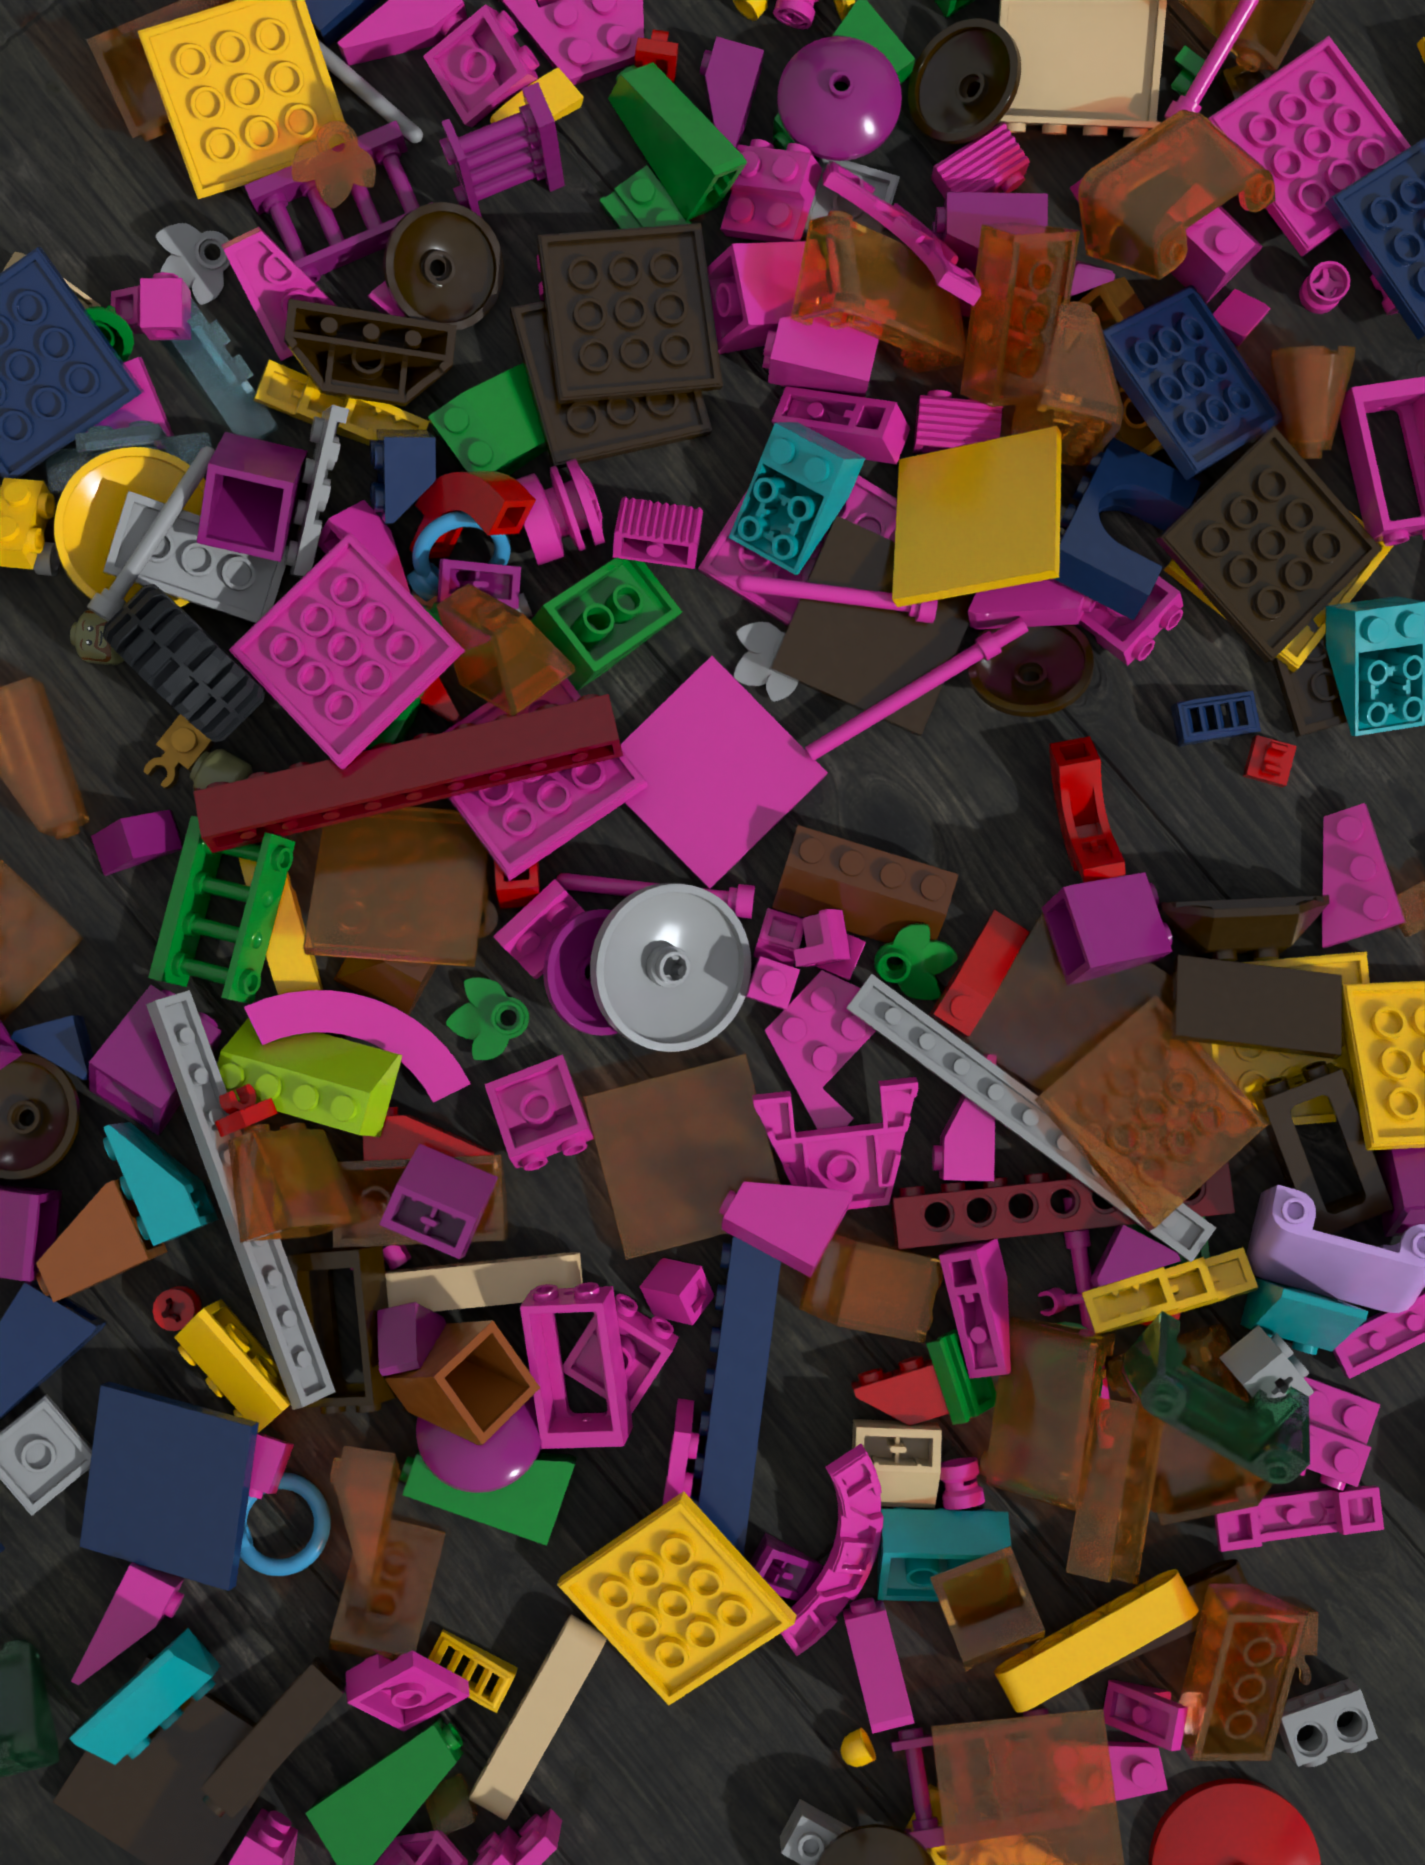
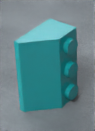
M906 1507L881 1509L884 1521L878 1549L877 1600L1004 1602L1012 1560L1008 1512L990 1509L957 1511L945 1508L915 1510Z
M187 1628L92 1713L69 1739L76 1746L114 1765L126 1755L133 1760L152 1742L148 1735L160 1725L165 1731L184 1713L180 1706L192 1696L197 1702L215 1686L216 1682L212 1677L221 1665L190 1629Z

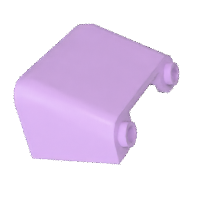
M1276 1185L1261 1192L1247 1250V1258L1255 1276L1387 1313H1400L1408 1310L1414 1304L1425 1287V1224H1418L1408 1228L1397 1244L1376 1247L1313 1230L1316 1208L1313 1200L1302 1191Z

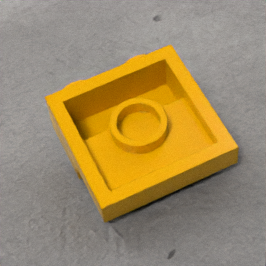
M15 478L3 479L0 487V567L33 569L37 555L43 551L48 519H51L55 512L54 496L49 492L44 481Z

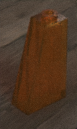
M29 677L0 687V777L40 833L49 836L54 835L57 840L64 839L80 833L79 826L90 823L44 685L38 680Z

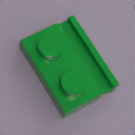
M647 165L614 188V192L599 199L601 208L617 229L691 224L689 220L685 221L666 189Z
M957 1327L939 1336L937 1340L926 1343L953 1425L967 1423L970 1421V1418L977 1417L1000 1403L991 1376L969 1378Z

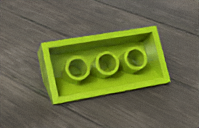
M248 1018L221 1050L217 1066L226 1091L233 1090L237 1100L240 1099L236 1089L250 1084L256 1092L255 1104L272 1098L278 1112L357 1135L380 1137L402 1055L321 1032L295 1034L262 1045Z

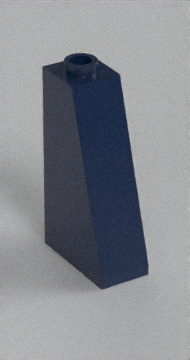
M37 1279L24 1282L0 1321V1421L98 1334L107 1323V1321L68 1297L53 1302L50 1295L46 1296L42 1292Z

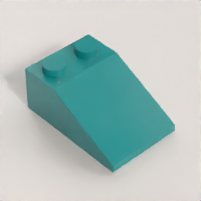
M1255 1277L1258 1289L1248 1293L1240 1325L1250 1330L1259 1325L1270 1338L1277 1333L1281 1338L1293 1341L1292 1349L1316 1355L1318 1348L1332 1352L1366 1321L1368 1311L1335 1298Z

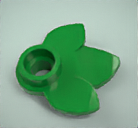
M916 923L903 927L897 933L894 942L884 944L878 949L874 959V967L878 975L885 981L898 983L905 995L915 999L933 1000L940 998V988L935 975L952 966L957 961L958 955L948 944L938 940H930V927L928 924ZM899 957L903 962L899 965H893L889 962L888 958Z
M481 977L466 979L464 981V988L470 1003L464 1004L453 1012L447 1019L446 1025L458 1036L474 1040L472 1044L474 1060L494 1059L504 1052L510 1039L516 1038L525 1032L530 1020L529 1011L520 1000L507 997L504 989L498 982ZM506 1010H512L516 1014L517 1019L512 1026L504 1025L501 1020V1016Z

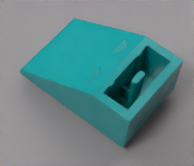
M798 422L775 423L729 538L787 571L798 575L848 500L866 458Z
M1395 596L1326 606V649L1351 735L1360 736L1424 726L1425 601Z
M131 1122L110 1124L103 1127L107 1137L103 1138L105 1150L112 1161H118L123 1176L120 1177L122 1190L129 1201L134 1199L140 1214L136 1217L137 1225L145 1240L150 1239L153 1246H156L219 1220L203 1181Z

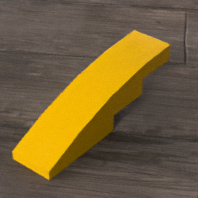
M270 359L265 366L253 399L255 402L310 424L313 423L315 416L321 418L322 412L331 405L348 408L346 424L338 423L336 434L366 445L370 444V440H377V429L427 430L430 422L391 404L321 394L309 376Z
M239 858L245 884L251 886L257 862ZM288 873L266 953L278 995L306 990H323L310 935L305 930L297 895L292 888Z
M1244 1247L1207 1259H1204V1257L1198 1258L1192 1262H1186L1167 1269L1161 1267L1082 1292V1297L1095 1334H1101L1256 1291L1258 1285Z

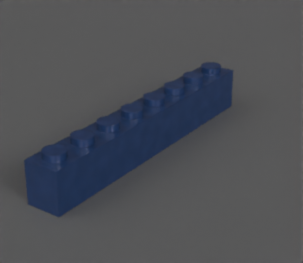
M732 1235L731 1243H723L720 1268L728 1269L726 1285L718 1284L715 1310L722 1311L721 1326H712L709 1352L717 1353L715 1369L707 1368L704 1394L712 1395L710 1411H701L699 1436L706 1437L704 1453H697L694 1465L693 1478L701 1479L699 1496L691 1495L690 1498L744 1557L781 1261Z

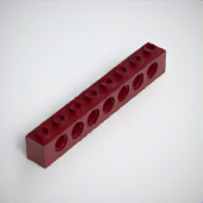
M1215 1155L1190 1157L1191 1165L1174 1167V1159L1149 1161L1148 1170H1139L1201 1217L1235 1213L1229 1162H1216ZM1066 1171V1178L1050 1180L1049 1172L1024 1175L1025 1183L1008 1184L1007 1177L994 1178V1181H982L983 1187L966 1189V1181L941 1184V1192L925 1193L924 1186L899 1188L900 1196L891 1197L890 1199L895 1247L898 1249L1137 1223L1110 1203L1104 1208H1098L1092 1199L1093 1191ZM1183 1176L1190 1177L1194 1183V1192L1187 1199L1180 1198L1176 1191V1184ZM1058 1189L1066 1190L1072 1198L1070 1208L1061 1213L1055 1212L1050 1203L1052 1194ZM1022 1193L1029 1201V1209L1025 1215L1014 1217L1009 1211V1201L1015 1194ZM974 1198H982L988 1207L986 1217L978 1222H973L967 1215V1205ZM934 1202H940L946 1209V1219L938 1226H930L925 1220V1210Z

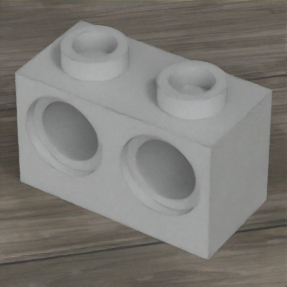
M1350 1678L1271 1705L1287 1755L1298 1767L1302 1765L1304 1767L1321 1765L1327 1761V1756L1342 1751L1344 1753H1355L1365 1749L1368 1745L1367 1742L1378 1739L1362 1691ZM1346 1711H1353L1352 1721L1345 1727H1337L1339 1716ZM1306 1725H1313L1314 1729L1311 1737L1305 1741H1298L1297 1734L1299 1730Z

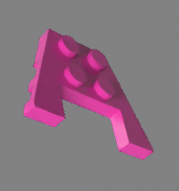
M498 0L509 10L519 27L528 33L536 43L538 50L554 69L559 67L573 85L634 64L638 37L644 38L643 0H559L543 7H538L536 0Z
M823 970L788 1005L787 1010H783L764 1030L817 1130L846 1127L854 1119L823 1087L876 1032L846 1009L860 988Z
M909 1077L878 1081L882 1115L881 1123L795 1132L790 1091L752 1095L753 1104L792 1186L847 1190L854 1194L848 1210L885 1206L890 1203L901 1159V1149L905 1133L908 1132L911 1120L910 1113L914 1097L917 1096L918 1092L917 1078Z

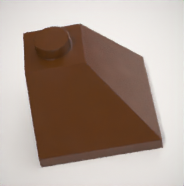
M373 908L337 972L334 981L361 996L378 1000L410 1015L447 947L384 912Z

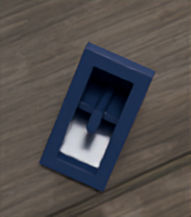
M71 1015L13 1032L10 1039L80 1079L89 1080V1061L94 1055L83 1016Z

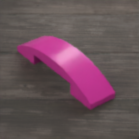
M1347 1486L1344 1491L1331 1487L1284 1492L1239 1500L1213 1508L1218 1550L1220 1552L1261 1547L1262 1542L1339 1532L1343 1535L1384 1530L1378 1486Z

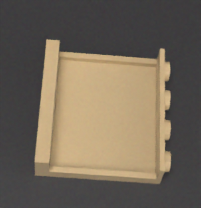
M1000 0L998 25L1012 36L1019 49L1021 79L1017 94L1010 108L997 124L1004 122L1011 133H1026V126H1042V134L1066 135L1067 127L1083 128V136L1096 137L1107 136L1108 129L1124 130L1123 137L1147 138L1148 131L1160 129L1161 122H1157L1167 0Z

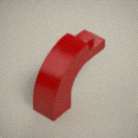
M473 471L445 474L437 478L415 504L424 517L418 526L409 550L413 553V547L418 536L428 524L438 517L454 511L467 513L487 535L519 534L536 499L521 483L504 473ZM463 527L453 529L440 536L430 550L429 559L449 557Z
M1091 737L1049 744L1054 797L1065 847L1073 870L1079 871L1084 883L1125 875V861L1112 834L1105 810L1101 780V759Z

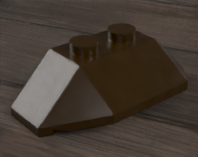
M289 299L284 342L321 394L406 406L452 368L457 325Z
M1329 895L1161 902L1157 908L1162 922L1167 923L1171 933L1199 957L1212 956V959L1236 961L1238 960L1237 955L1253 954L1255 961L1278 959L1279 953L1290 948L1327 907L1330 900Z

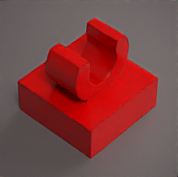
M653 29L651 39L638 37L635 49V66L639 68L654 62L675 84L679 43L668 42L669 32Z
M1259 735L1254 736L1243 777L1278 787H1285L1297 746Z
M250 1084L236 1089L240 1102L237 1100L233 1090L219 1096L222 1109L230 1114L215 1121L220 1136L224 1137L278 1114L272 1098L255 1104L256 1092Z

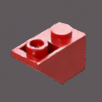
M922 1356L904 1359L898 1362L899 1369L883 1373L882 1368L865 1371L858 1375L859 1381L851 1383L856 1398L908 1426L949 1414L932 1360L923 1361Z

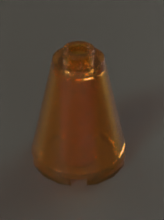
M1301 346L1270 350V361L1286 440L1303 459H1322L1323 451L1331 450L1355 360V347L1338 346V350H1330V348H1325V346Z

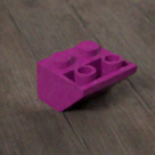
M419 1144L394 1189L379 1225L457 1259H461L466 1255L499 1177L423 1144Z

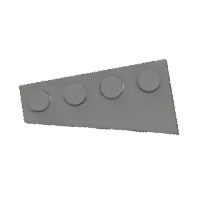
M331 405L322 412L321 418L314 417L310 432V441L316 443L313 459L306 458L301 482L308 484L305 500H297L293 516V524L299 525L296 541L289 540L284 565L291 566L289 573L291 576L303 578L313 567L322 528V520H318L320 511L324 512L331 489V479L327 478L328 470H333L341 446L339 437H335L338 423L346 424L348 408Z

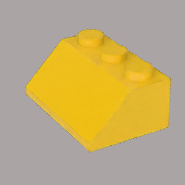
M222 1299L204 1307L174 1337L180 1344L178 1351L181 1356L192 1366L198 1364L208 1377L205 1381L209 1388L220 1398L226 1396L234 1405V1415L259 1422L257 1433L291 1405L275 1360Z

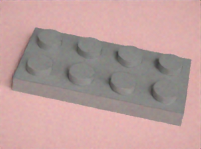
M131 491L127 492L102 573L114 577L119 575L165 503ZM182 510L134 583L141 586L155 584L167 595L256 624L274 605L286 567L284 561L287 546H285L281 562L198 544L196 542L200 516Z

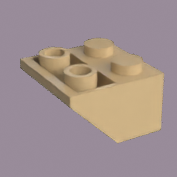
M853 1419L852 1449L862 1444L867 1451L880 1481L882 1491L880 1493L881 1506L935 1508L941 1473L942 1430L938 1423L920 1422L908 1426L901 1421Z

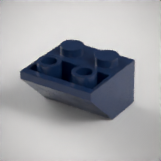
M377 429V440H370V465H373L374 469L377 470V482H370L371 507H374V512H378L385 523H394L436 481L435 437L427 430Z

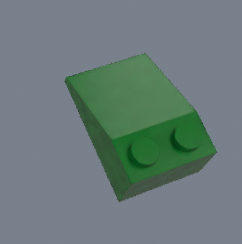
M523 363L461 393L428 416L433 430L463 472L495 471L510 476L547 450Z
M614 558L544 604L527 624V627L575 689L579 691L672 622L682 611L644 562Z

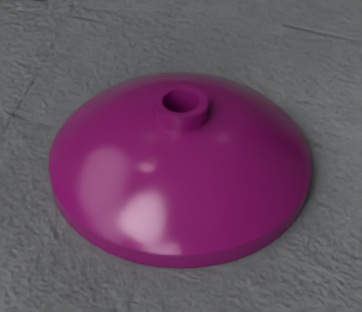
M847 36L822 38L799 50L790 59L781 75L777 96L779 116L790 138L795 143L809 148L812 155L832 161L857 159L871 153L882 145L890 136L897 123L902 100L898 75L887 57L871 44ZM844 82L849 88L845 91H838L835 89L834 84Z
M607 909L585 911L565 922L552 938L544 960V986L553 1009L570 1027L589 1035L604 1036L618 1033L607 1022L597 1005L591 986V977L588 979L585 977V968L587 965L590 967L592 949L598 931L612 911Z
M534 1396L514 1413L483 1445H476L420 1417L417 1418V1444L425 1465L441 1482L461 1491L483 1493L495 1491L512 1484L529 1470L541 1449L542 1441L539 1435Z

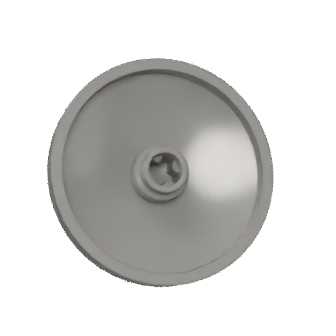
M680 883L654 884L644 887L622 900L610 912L599 929L590 961L593 994L607 1022L629 1041L649 1049L664 1052L689 1050L707 1043L720 1034L731 1023L741 1008L751 976V952L748 938L734 911L713 893L700 887Z

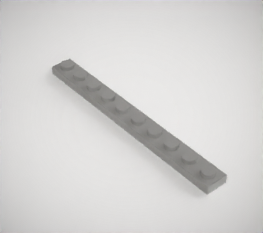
M873 974L868 977L846 1007L848 1011L1187 1261L1192 1262L1215 1231V1226Z
M190 990L155 1000L146 1004L272 1354L292 1409L303 1408L336 1391L242 1132L238 1130L221 1137L215 1125V1121L230 1114L222 1109L219 1102V1096L227 1093L208 1038Z

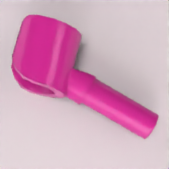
M394 1242L383 1249V1257L391 1271L411 1259L410 1253L402 1242Z
M1056 1287L1038 1294V1297L1050 1296L1054 1301V1308L1040 1311L1044 1316H1051L1062 1312L1067 1306L1085 1304L1082 1294H1066L1064 1290Z

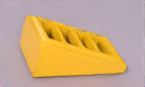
M443 1629L428 1659L439 1665L448 1646L452 1647L456 1651L446 1669L454 1673L463 1655L470 1658L463 1675L460 1676L468 1680L470 1695L468 1698L497 1713L515 1678L518 1667ZM480 1664L485 1669L476 1684L470 1681V1678L477 1665ZM492 1673L499 1676V1679L491 1692L485 1687Z

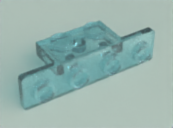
M191 297V318L187 320L191 326V340L171 341L232 432L261 440L275 431L278 425L265 405L253 401L256 392L247 379L254 374L240 354L233 358L224 346L231 340L217 320L210 324Z
M135 421L130 423L128 428L113 429L109 426H94L89 428L87 433L75 434L76 448L59 450L46 459L48 487L52 493H62L68 481L83 465L103 453L120 448L146 447L157 449L174 455L191 465L203 447H212L211 436L207 432L168 437L159 424H154L151 421Z

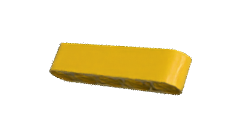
M1168 1570L1010 1657L997 1666L994 1674L1015 1712L1028 1711L1184 1624L1198 1613L1199 1608L1178 1570Z

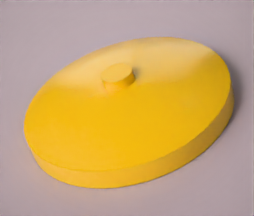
M146 447L120 448L93 458L83 465L68 481L60 496L55 512V547L66 574L85 596L92 599L95 593L101 594L104 588L109 590L117 578L102 572L127 492L131 491L166 503L190 467L188 463L174 455L157 449ZM204 478L182 510L201 515L206 482ZM134 583L124 597L126 603L143 586ZM168 595L180 608L189 603L188 601Z

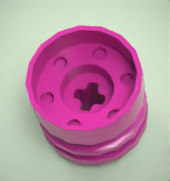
M576 458L566 461L571 478L570 481L563 483L557 466L550 467L552 487L545 490L535 473L515 479L536 499L524 523V528L538 566L564 557L561 537L570 535L577 549L582 551L585 550V545L580 531L588 528L595 546L605 542L602 528L603 515L590 479L579 467Z

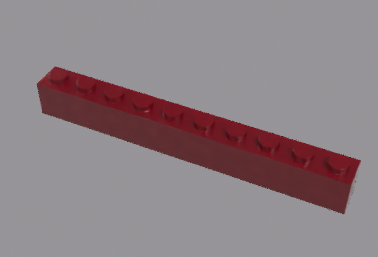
M588 694L580 697L575 702L563 705L546 704L538 707L533 712L525 714H503L491 722L478 725L465 723L455 727L452 731L440 734L423 733L415 736L410 741L397 744L380 743L373 746L371 750L361 752L344 770L338 767L331 758L316 763L299 762L291 765L287 770L274 773L257 772L248 776L247 779L231 783L214 782L209 784L206 789L194 791L201 838L211 852L215 853L262 842L265 832L280 837L622 757L623 752L609 694L601 696Z

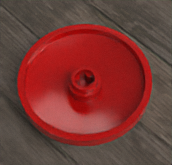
M1236 1778L1209 1781L1181 1795L1172 1803L1160 1819L1149 1851V1865H1321L1315 1837L1303 1816L1292 1803L1266 1785Z

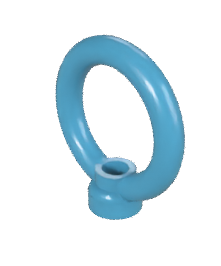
M463 511L450 512L432 521L423 529L414 544L412 553L414 570L407 575V580L416 594L426 602L438 594L439 569L429 562V553L435 541L443 534L456 528L474 527L483 530L471 516ZM489 535L494 543V553L488 564L507 565L511 553L509 535Z
M283 1473L278 1490H289L299 1494L309 1504L314 1517V1528L309 1542L294 1556L274 1559L261 1554L254 1548L252 1535L247 1525V1517L257 1498L248 1496L240 1558L250 1568L265 1575L287 1576L302 1571L319 1557L329 1538L331 1518L329 1507L323 1494L312 1482L293 1473Z

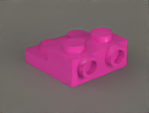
M486 4L423 56L465 125L471 128L500 104L508 102L522 91V88L529 86L539 79L535 72V69L539 67L537 58L526 45L520 48L513 36L518 32L515 22L504 10L499 13Z
M752 139L750 146L737 145L736 149L744 156L747 164L730 188L732 192L720 228L721 231L729 237L766 242L801 241L823 168L811 154L810 149L801 144L789 143L786 150L774 149L771 143L762 139Z
M1158 576L1150 596L1134 620L1096 601L1090 613L1084 611L1079 625L1093 634L1099 645L1128 666L1135 658L1142 661L1151 653L1155 645L1153 638L1163 628L1169 631L1178 624L1183 615L1181 608L1184 606L1181 593Z
M563 1054L484 1084L509 1159L516 1169L522 1166L526 1171L539 1169L548 1163V1156L561 1151L566 1156L578 1154L587 1148V1141L594 1139Z
M617 1294L615 1304L632 1414L672 1353L679 1337L673 1333L674 1328L667 1320L659 1316H654L652 1319L637 1311L638 1305L632 1298L624 1294ZM593 1315L565 1360L563 1370L565 1374L606 1399Z
M1305 1377V1381L1313 1389L1314 1393L1281 1419L1270 1453L1282 1459L1280 1467L1290 1472L1304 1476L1306 1469L1321 1474L1320 1482L1344 1491L1346 1483L1358 1487L1371 1450L1367 1442L1380 1404L1315 1379Z
M413 1650L400 1655L394 1661L376 1654L346 1671L345 1691L347 1703L403 1732L470 1696L468 1680Z
M550 1808L542 1817L535 1814L523 1825L519 1831V1834L522 1836L521 1838L509 1826L499 1835L495 1831L492 1832L477 1848L476 1851L479 1855L473 1865H541L558 1847L562 1819Z

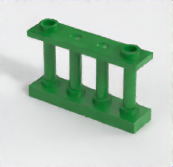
M191 816L148 978L187 987L189 977L194 976L224 984L221 998L248 1004L254 1003L256 992L260 987V976L287 873L293 862V850L296 842L265 832L262 845L249 844L212 853L201 838L198 817ZM222 854L257 862L251 886L216 878ZM211 894L246 903L240 927L205 919ZM200 935L235 943L229 968L194 959Z

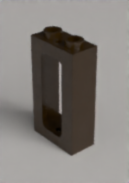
M1326 1061L1314 1062L1304 1066L1301 1069L1302 1074L1289 1079L1285 1076L1270 1079L1262 1084L1263 1089L1252 1093L1287 1187L1306 1193L1314 1202L1316 1218L1313 1230L1331 1234L1394 1209L1372 1150L1366 1151L1361 1119L1341 1068L1332 1063L1326 1064ZM1321 1095H1325L1329 1099L1362 1188L1361 1191L1325 1205L1291 1117V1109L1295 1105Z
M382 1245L318 1249L288 1255L289 1265L336 1391L303 1408L320 1407L321 1414L346 1411V1406H355L356 1413L381 1410L382 1402L397 1398L384 1378L386 1376H382L379 1371L377 1310L389 1308ZM353 1268L364 1382H347L342 1375L332 1275L333 1269Z
M315 1657L210 1774L200 1788L206 1794L202 1799L203 1802L219 1817L226 1813L233 1819L344 1694L346 1684L319 1658Z

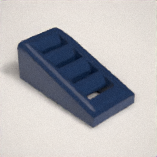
M1253 691L1182 701L1171 706L1178 747L1261 731ZM1243 702L1248 725L1240 726L1236 703ZM1224 705L1228 707L1231 727L1228 728L1224 727L1221 706ZM1207 708H1212L1215 730H1209L1205 710ZM1197 710L1201 732L1194 733L1190 712Z

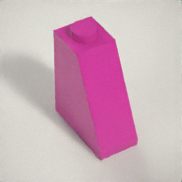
M1054 579L977 592L968 609L970 627L975 629L1002 628L1021 617L1027 627L1079 624L1084 611L1088 613L1092 611L1096 601Z
M743 1182L737 1193L732 1190L729 1191L720 1207L719 1213L724 1215L721 1229L811 1278L846 1214L854 1194L847 1190Z
M862 1598L849 1604L850 1608L842 1610L872 1734L915 1723L883 1600L875 1602L874 1598Z

